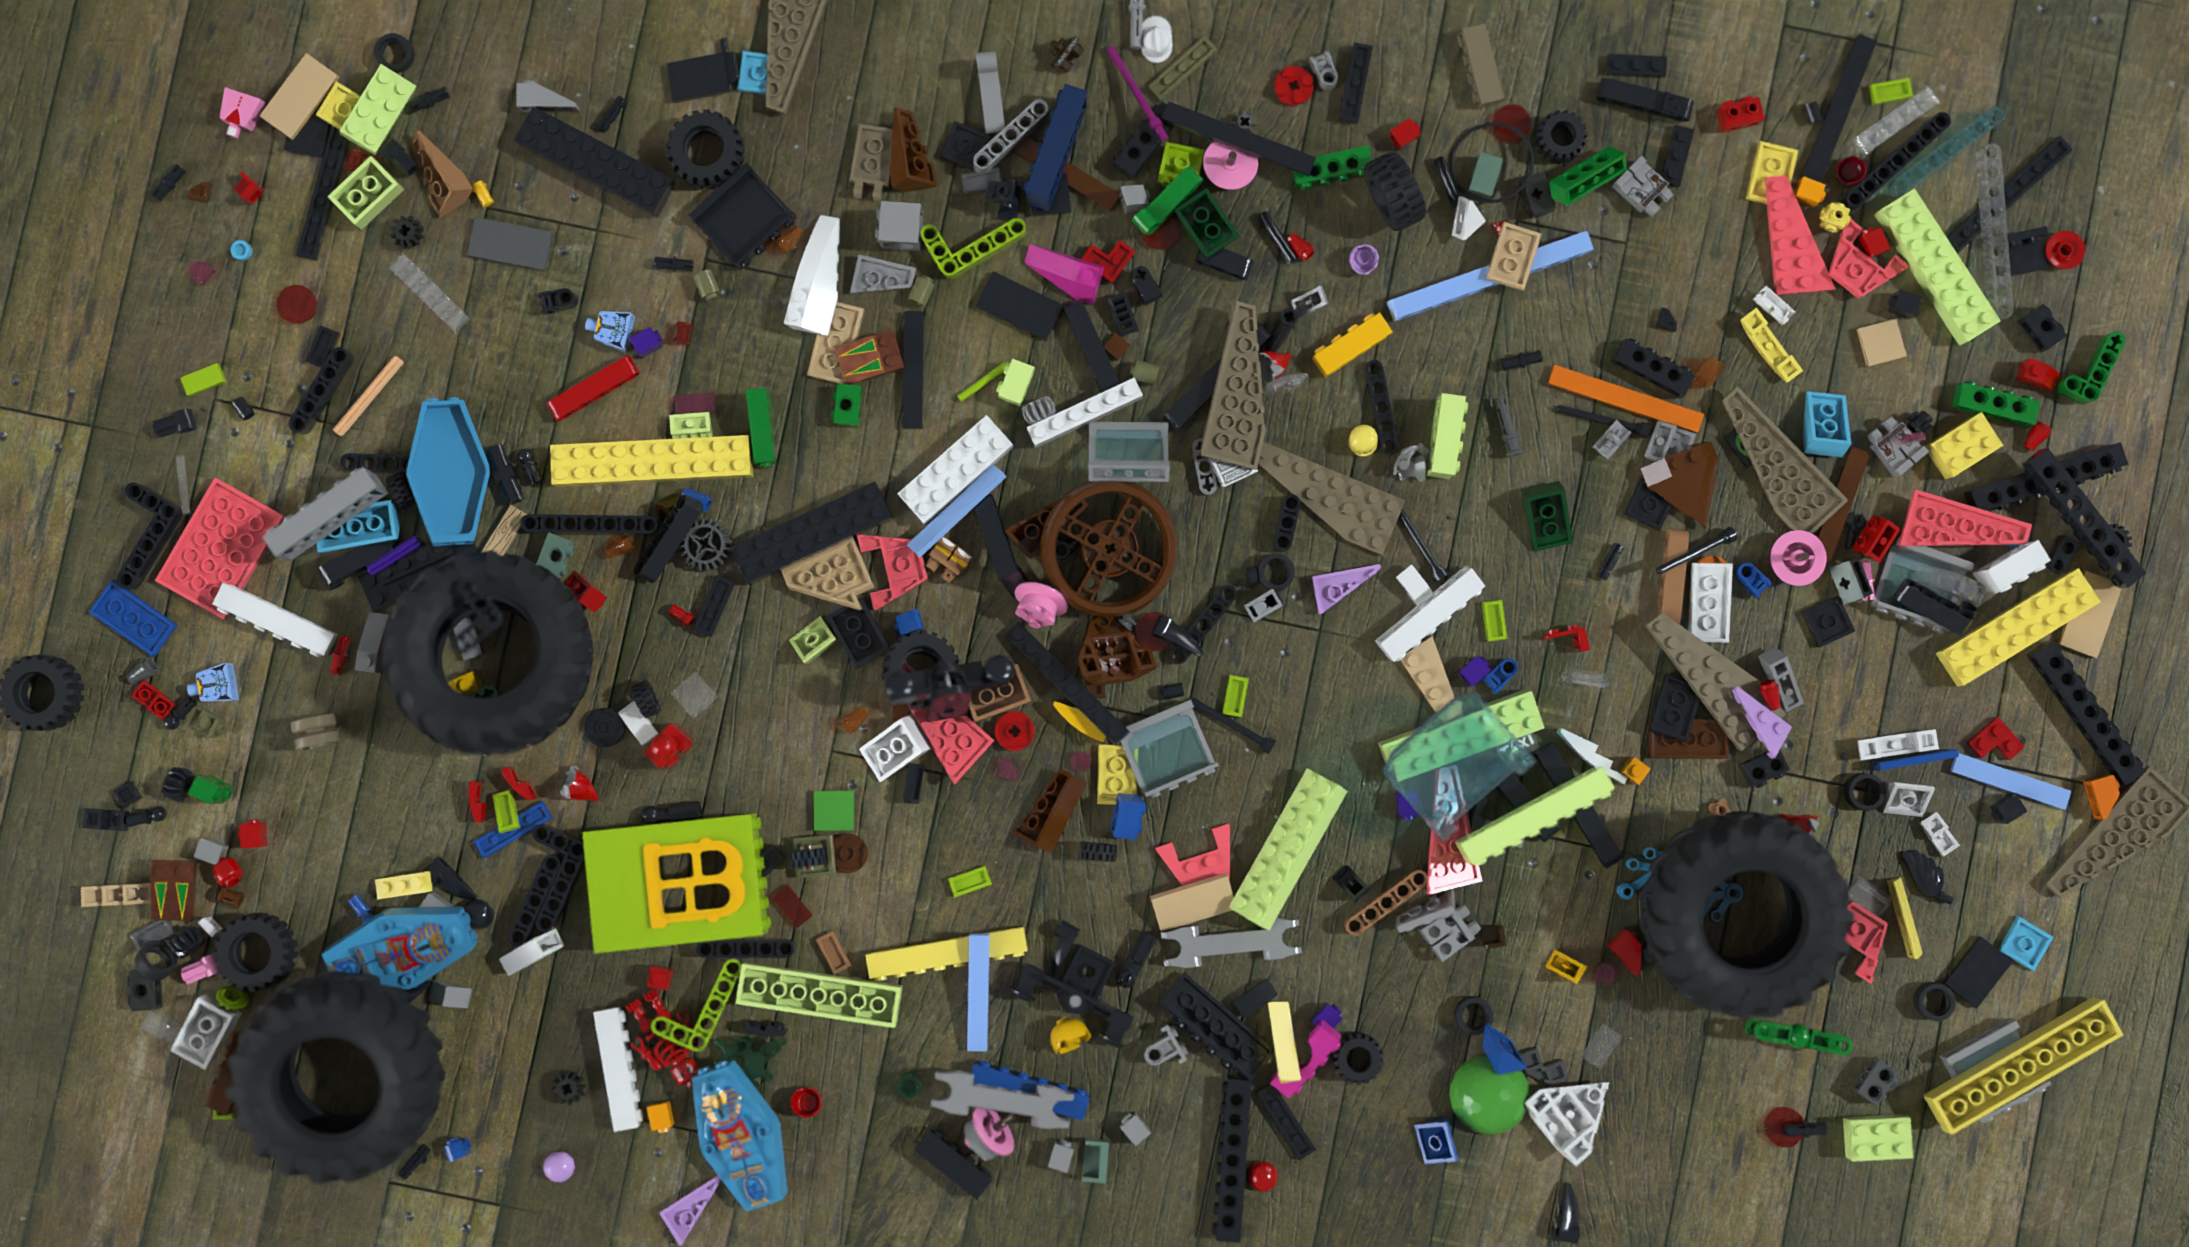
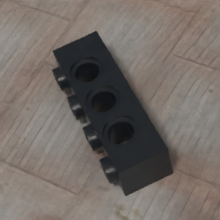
M1161 101L1159 105L1155 104L1152 107V111L1160 120H1162L1167 104ZM1149 119L1141 121L1137 127L1139 131L1135 136L1132 134L1127 139L1125 149L1123 151L1119 150L1113 158L1115 160L1114 167L1132 181L1162 144L1157 132L1153 131L1149 125ZM1162 122L1163 129L1169 135L1175 126ZM1148 136L1151 141L1145 144L1141 142L1140 138ZM1135 151L1139 154V157L1132 159L1128 154Z
M1626 338L1621 342L1611 361L1613 364L1680 399L1687 394L1696 376L1691 373L1692 370L1690 368L1674 364L1675 361L1673 359L1657 355V351L1649 347L1644 348L1640 346V343L1635 339ZM1633 353L1640 355V362L1634 361ZM1651 362L1658 365V371H1653L1650 368ZM1669 371L1675 374V381L1668 378Z

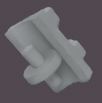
M1615 420L1592 447L1608 460L1631 432L1623 427L1619 421Z

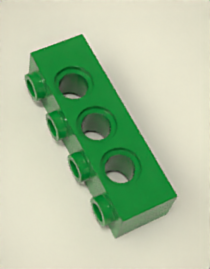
M1369 145L1314 156L1316 159L1312 169L1318 171V176L1313 177L1309 175L1307 177L1292 171L1295 189L1301 188V190L1312 188V185L1315 184L1325 186L1331 184V181L1338 179L1339 182H1344L1357 175L1359 178L1364 177L1363 169L1368 162L1372 161ZM1354 161L1357 167L1349 168L1347 162ZM1329 165H1334L1337 167L1338 171L1332 173L1328 170L1327 167Z
M1608 146L1551 180L1552 199L1569 206L1627 171L1625 153Z
M1964 381V383L1956 385L1952 409L1972 414L1982 412L1985 417L2024 427H2030L2036 423L2040 402L2035 401L2034 397L2026 395L2022 397L2015 396V393L2012 391H1995V387L1976 386L1977 383L1972 381ZM1975 394L1980 398L1979 403L1974 400ZM1994 399L1999 402L1998 408L1993 404ZM2013 403L2017 405L2018 412L2013 410Z

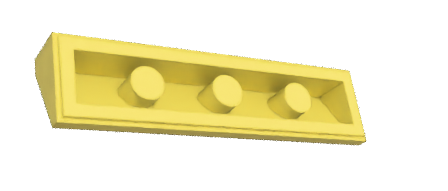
M1898 877L1887 880L1907 956L1918 959L1922 955V949L1902 878Z
M1268 1002L1280 1082L1282 1084L1301 1081L1289 1002Z

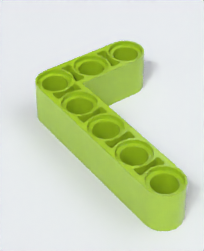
M1020 218L1012 219L953 255L935 226L925 225L922 227L920 235L942 275L947 279H954L1022 239L1026 234V225ZM1015 225H1020L1023 229L1021 232L1015 233L1012 231V228ZM932 231L935 233V236L932 239H926L924 237L925 234ZM998 235L1006 237L1002 243L996 242L995 238ZM981 245L989 247L985 253L979 252L978 248ZM943 248L945 253L942 256H937L934 254L935 250ZM964 255L972 257V260L968 263L961 261ZM947 265L955 267V270L951 273L944 271Z
M736 959L726 961L694 1030L665 1017H657L651 1025L653 1032L690 1050L702 1051L706 1047L741 973L740 962ZM734 962L738 965L737 973H728L727 965ZM721 981H727L730 984L727 992L719 991L718 984ZM713 999L721 1002V1008L718 1011H712L709 1007ZM704 1018L712 1020V1027L708 1030L701 1027V1021ZM659 1020H664L667 1024L663 1032H659L655 1028V1024ZM677 1028L685 1031V1037L682 1040H677L674 1037V1031ZM699 1036L703 1039L704 1044L701 1048L693 1047L692 1040L694 1037Z

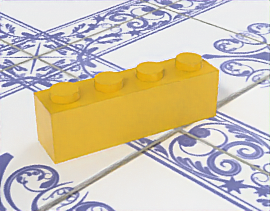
M1380 312L1376 315L1374 313L1368 315L1363 319L1365 322L1360 326L1355 324L1347 330L1348 333L1343 337L1340 334L1331 340L1332 344L1328 347L1323 345L1314 351L1316 355L1312 359L1325 378L1393 333Z

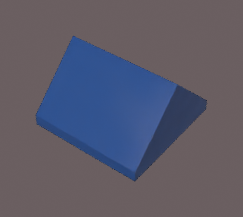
M1487 1024L1484 1029L1482 1048L1497 1075L1527 1068L1512 1040Z
M1444 1117L1414 1125L1425 1164L1458 1161L1450 1127Z

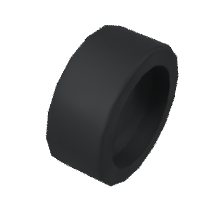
M385 34L375 44L374 55L379 65H384L396 74L405 72L414 62V48L400 34ZM395 42L402 44L406 50L403 60L397 64L386 62L383 56L386 47Z
M1273 553L1267 555L1257 567L1258 580L1268 590L1274 587L1276 591L1285 589L1292 583L1295 577L1293 562L1283 554ZM1280 561L1286 566L1288 571L1287 577L1282 583L1273 584L1265 578L1264 570L1269 562Z
M1855 774L1847 780L1844 786L1846 801L1857 810H1874L1885 799L1886 790L1884 783L1874 774ZM1868 780L1875 786V798L1870 803H1860L1855 799L1854 787L1859 781Z
M159 940L150 941L137 953L135 965L142 976L154 981L163 980L176 968L178 959L169 951L170 949L167 947L168 944ZM152 952L162 956L167 967L161 969L151 965L146 954Z
M1935 982L1924 983L1918 987L1914 994V1007L1918 1014L1926 1019L1942 1021L1950 1017L1955 1010V995L1950 988L1943 984ZM1930 990H1939L1945 996V1006L1939 1013H1930L1924 1007V997Z
M1468 996L1458 1002L1454 1010V1019L1457 1026L1463 1032L1469 1035H1480L1484 1033L1487 1024L1492 1025L1494 1013L1492 1007L1484 999L1478 996ZM1470 1004H1478L1485 1011V1020L1478 1027H1469L1463 1021L1462 1012Z

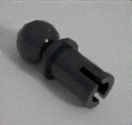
M521 449L517 457L522 464H525L522 470L526 471L530 484L533 486L539 484L538 481L541 483L543 479L536 467L537 462H532L533 453L529 449Z
M186 696L176 709H172L174 714L167 715L164 718V726L169 730L178 728L180 719L185 720L186 715L197 705V702L195 700L192 702V698Z
M156 806L151 811L144 809L143 812L126 815V822L129 827L144 823L151 824L152 820L161 822L166 818L167 812L163 807Z

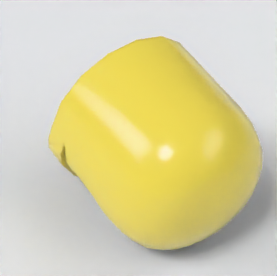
M1368 425L1355 427L1349 436L1351 451L1360 457H1367L1375 452L1378 445L1376 431Z

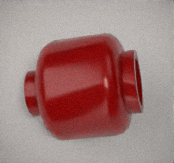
M222 857L212 868V874L220 886L230 888L240 883L243 870L234 858Z

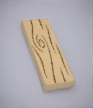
M510 505L482 552L496 551L498 555L504 556L522 528L520 524L522 517L527 514Z

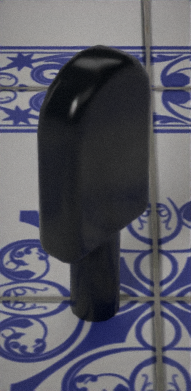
M727 38L719 39L721 52L725 54L729 85H733L739 80L736 53L733 51L729 52Z

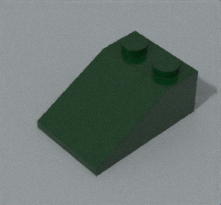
M1207 188L1174 209V217L1206 258H1209L1240 237Z
M1560 481L1521 489L1523 508L1534 552L1573 543L1566 493Z

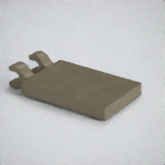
M859 124L850 174V182L855 183L853 190L854 198L862 199L863 186L870 185L874 186L873 201L881 202L883 187L889 188L893 129Z

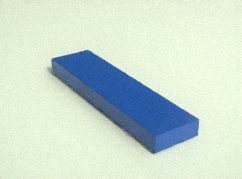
M1948 749L1874 762L1873 765L1874 770H1887L1959 757V753L1956 749Z
M541 801L518 815L519 829L501 834L497 827L473 841L482 858L490 856L531 832L536 826L553 819L545 802Z

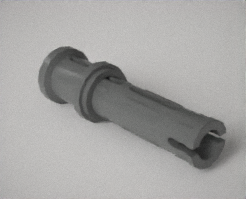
M1506 398L1494 399L1493 403L1503 433L1501 440L1505 443L1507 450L1506 457H1514L1524 453L1520 449L1518 442L1519 435L1513 428Z

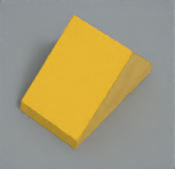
M1555 949L1545 966L1578 984L1587 966Z

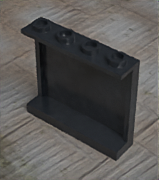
M747 162L689 214L692 221L738 270L747 268L752 262L751 259L755 255H761L766 250V245L771 241L775 242L781 236L780 233L785 228L789 229L797 218L795 213L780 200Z

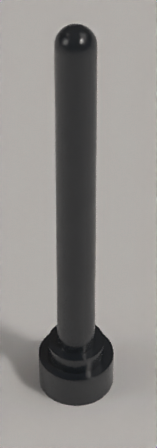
M1563 405L1556 407L1558 413L1610 426L1617 420L1627 430L1638 434V437L1647 438L1650 431L1651 423L1642 421V423L1638 422L1635 424Z
M1402 508L1399 518L1431 567L1433 574L1431 576L1437 582L1449 573L1445 567L1442 568L1441 565H1438Z
M1732 527L1723 529L1718 537L1657 567L1656 573L1661 575L1722 543L1731 544L1737 540L1736 531Z
M1196 698L1190 699L1195 708L1260 744L1259 747L1263 748L1262 751L1267 754L1270 753L1277 740L1271 737L1267 738L1266 736L1263 738Z

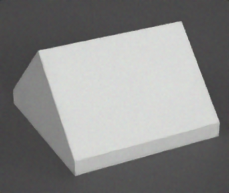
M1885 782L1886 793L1882 811L1883 813L1923 817L1935 788L1932 786Z

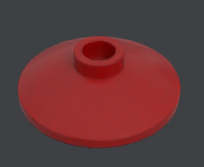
M2067 230L2053 234L2047 241L2045 248L2048 261L2054 267L2062 270H2069L2078 266L2083 261L2086 251L2082 238L2078 234ZM2061 248L2065 250L2064 255L2060 252Z

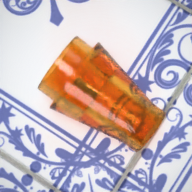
M795 225L792 229L778 237L775 245L784 254L792 252L804 232Z
M622 535L610 546L606 547L605 552L611 559L616 556L632 553L633 549L636 548V544L631 535Z
M861 706L842 718L843 721L840 724L849 734L856 733L870 713Z

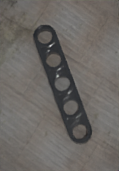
M1371 360L1365 366V375L1379 448L1383 454L1392 455L1398 449V440L1384 368L1380 361ZM1371 364L1379 366L1378 374H1371L1369 372ZM1375 383H1380L1383 386V392L1380 394L1375 393L1372 386ZM1377 403H1385L1387 406L1386 412H1378L1376 409ZM1383 421L1388 422L1391 426L1390 431L1383 432L1380 429V423ZM1385 441H1392L1394 443L1393 451H1386L1384 449Z
M348 453L341 457L340 465L344 470L352 472L357 468H366V460L373 458L375 465L373 468L368 469L373 473L396 474L402 471L407 474L404 464L409 460L410 455ZM349 457L355 459V465L352 468H348L345 464ZM393 459L395 462L394 467L389 470L386 469V460Z
M1223 586L1187 630L1189 634L1196 637L1198 645L1236 599L1237 591L1233 586ZM1227 588L1231 589L1234 593L1233 598L1230 600L1224 599L1222 595L1223 590ZM1211 605H1220L1221 613L1213 615L1210 612ZM1205 619L1208 621L1209 627L1207 630H1200L1198 628L1199 620ZM1174 646L1169 657L1174 664H1183L1192 653ZM1175 650H1181L1184 653L1182 661L1174 660L1173 653Z

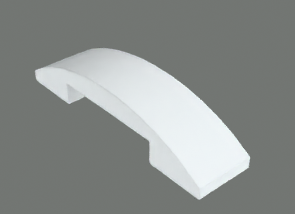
M1936 729L1857 741L1860 760L1939 749Z

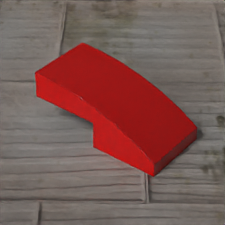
M513 767L501 770L504 778L516 792L529 801L537 799L529 781L520 782Z
M469 781V804L473 818L477 823L485 822L487 802H480L482 782Z

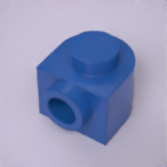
M456 1137L446 1141L447 1145L444 1146L448 1162L471 1153V1144L468 1138L459 1140Z

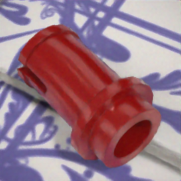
M676 604L668 612V615L680 621L682 626L686 625L689 627L695 619L692 612L688 613Z

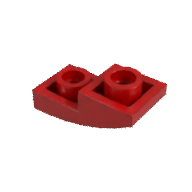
M145 679L131 695V697L146 706L147 710L162 720L176 705L169 697Z

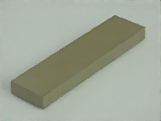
M1204 35L1147 86V90L1160 103L1210 59L1218 49Z

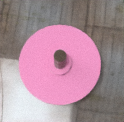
M1214 141L1205 152L1203 167L1206 176L1213 184L1225 190H1235L1248 185L1254 179L1258 170V158Z

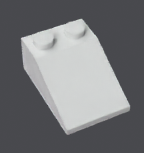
M911 714L898 720L859 750L879 782H882L932 749V746Z
M209 994L197 998L170 1050L205 1070L228 1039L229 1033L234 1030L242 1014L239 1010L234 1012L232 1009L226 1010L225 1007H219V1003L215 1002L216 998Z

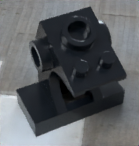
M1004 179V182H988L985 201L1000 203L997 217L999 220L1010 221L1018 218L1023 182L1011 179Z

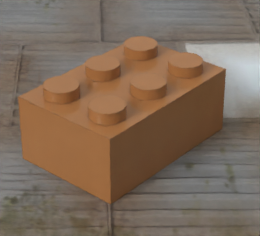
M1018 664L1014 665V675L1009 680L1008 686L972 692L969 708L975 722L1032 702Z

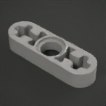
M1203 438L1195 440L1192 445L1199 490L1203 495L1210 496L1217 489L1216 476L1208 458L1197 460V457H1200V451L1196 450L1195 447H1198V443H1202ZM1201 462L1209 463L1210 470L1203 473L1199 470ZM1212 474V478L1208 477L1209 484H1213L1214 487L1211 488L1210 492H1207V489L1202 487L1206 483L1205 478L1201 480L1200 476Z

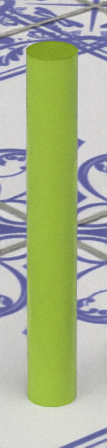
M1003 362L957 395V397L963 402L1002 374L1007 363Z

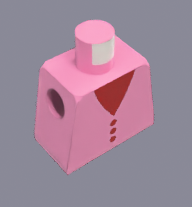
M225 87L220 119L229 124L226 134L238 139L241 128L252 132L260 119L259 115L267 104L259 98Z

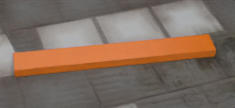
M1553 365L1547 383L1548 385L1657 421L1675 425L1678 428L1696 434L1699 432L1704 417L1703 413L1557 365Z

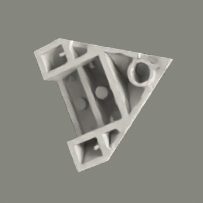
M1610 1082L1539 1089L1524 1102L1532 1120L1552 1145L1575 1166L1592 1152V1142L1595 1133H1597L1604 1106L1605 1092L1608 1090Z

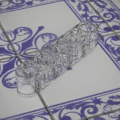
M1928 86L1859 134L1851 142L1863 157L1941 101L1931 87Z
M401 252L388 265L453 331L457 333L470 320L404 253Z

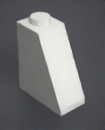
M553 929L499 958L507 975L510 976L561 949L565 945L558 931Z

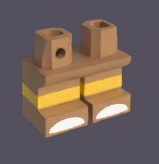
M943 536L929 555L931 557L926 567L935 572L940 564L946 567V570L941 577L950 583L956 576L959 577L973 560V557Z

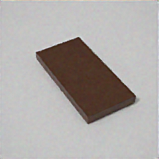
M1694 719L1687 743L1648 731V758L1729 759V737L1715 719Z

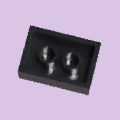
M862 597L858 598L861 610L843 606L826 616L856 669L884 655L890 648L889 643Z

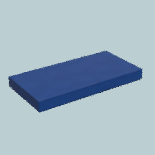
M115 580L109 582L89 610L90 614L152 657L157 656L178 626V624L128 589L121 588Z

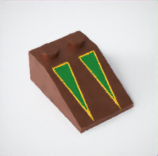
M893 329L835 347L843 378L847 385L904 369Z
M152 860L150 920L193 921L198 861Z

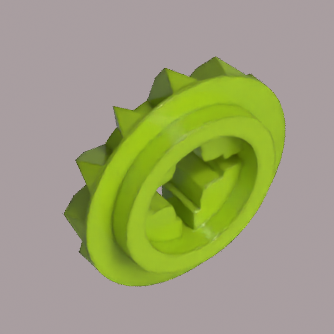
M226 986L217 991L215 1002L219 1003V1007H225L226 1010L232 1009L236 1012L238 1009L243 1010L245 1006H248L249 996L245 991L239 990L237 987Z

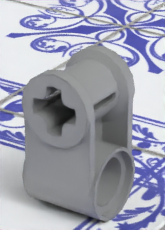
M1326 50L1324 54L1316 57L1310 56V67L1316 76L1320 88L1324 91L1333 90L1336 86L1338 75L1329 51ZM1330 77L1333 82L1327 83L1323 78Z

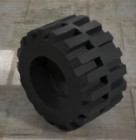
M1557 110L1554 114L1551 112L1543 119L1536 130L1537 132L1534 136L1536 141L1534 144L1535 147H1539L1537 152L1544 154L1543 159L1549 158L1550 163L1557 161V164H1562L1564 161L1565 163L1570 162L1571 159H1574L1581 152L1587 142V139H1585L1588 136V131H1585L1587 126L1585 123L1581 124L1583 119L1581 117L1576 118V113L1574 112L1568 114L1569 110H1564L1562 113L1560 110ZM1554 128L1566 130L1571 138L1570 145H1557L1552 140L1551 130Z
M1353 1031L1348 1035H1342L1343 1038L1340 1039L1341 1045L1331 1054L1332 1064L1341 1078L1351 1084L1370 1083L1369 1080L1376 1079L1377 1073H1381V1066L1384 1065V1054L1377 1041L1370 1035L1359 1031L1358 1033ZM1354 1047H1363L1369 1053L1367 1064L1360 1069H1352L1346 1062L1348 1052Z

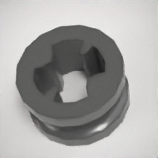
M1123 615L1121 619H1118L1130 632L1132 630L1131 627L1137 625L1128 615Z

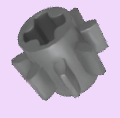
M1244 111L1241 116L1235 115L1237 121L1232 122V125L1253 133L1251 127H1255L1257 122H1252L1253 114L1249 116ZM1241 122H1242V123L1248 122V125H1247V126L1244 125V126L1242 127V126H1241Z

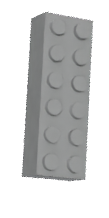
M364 467L353 470L350 473L351 476L347 479L339 480L334 484V488L320 493L315 501L303 505L300 508L301 511L295 515L287 516L282 524L278 527L270 528L262 538L275 557L291 562L388 494V491L377 475Z

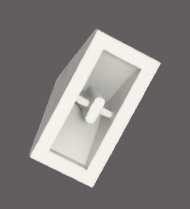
M1459 196L1452 235L1461 240H1466L1485 222V219L1473 201Z

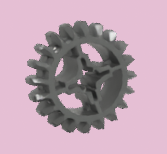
M701 518V524L696 520L694 522L695 527L692 526L686 538L682 541L685 542L684 545H679V549L686 550L681 553L682 557L688 556L685 562L690 563L692 561L691 567L695 568L698 565L699 571L703 570L704 565L706 571L711 570V565L714 569H718L717 562L724 565L725 563L722 558H730V556L725 554L726 551L732 552L727 545L733 544V541L726 540V538L731 536V533H724L727 529L726 526H722L719 529L721 525L719 521L713 525L714 520L712 518L708 520V523H706L705 518ZM711 529L704 537L695 535L700 530ZM716 533H718L721 539L720 549L714 545ZM691 540L698 545L696 556L691 551ZM698 540L705 542L708 540V544L714 549L705 547V550H703L704 546ZM708 552L717 554L710 560H701L702 556L704 557Z

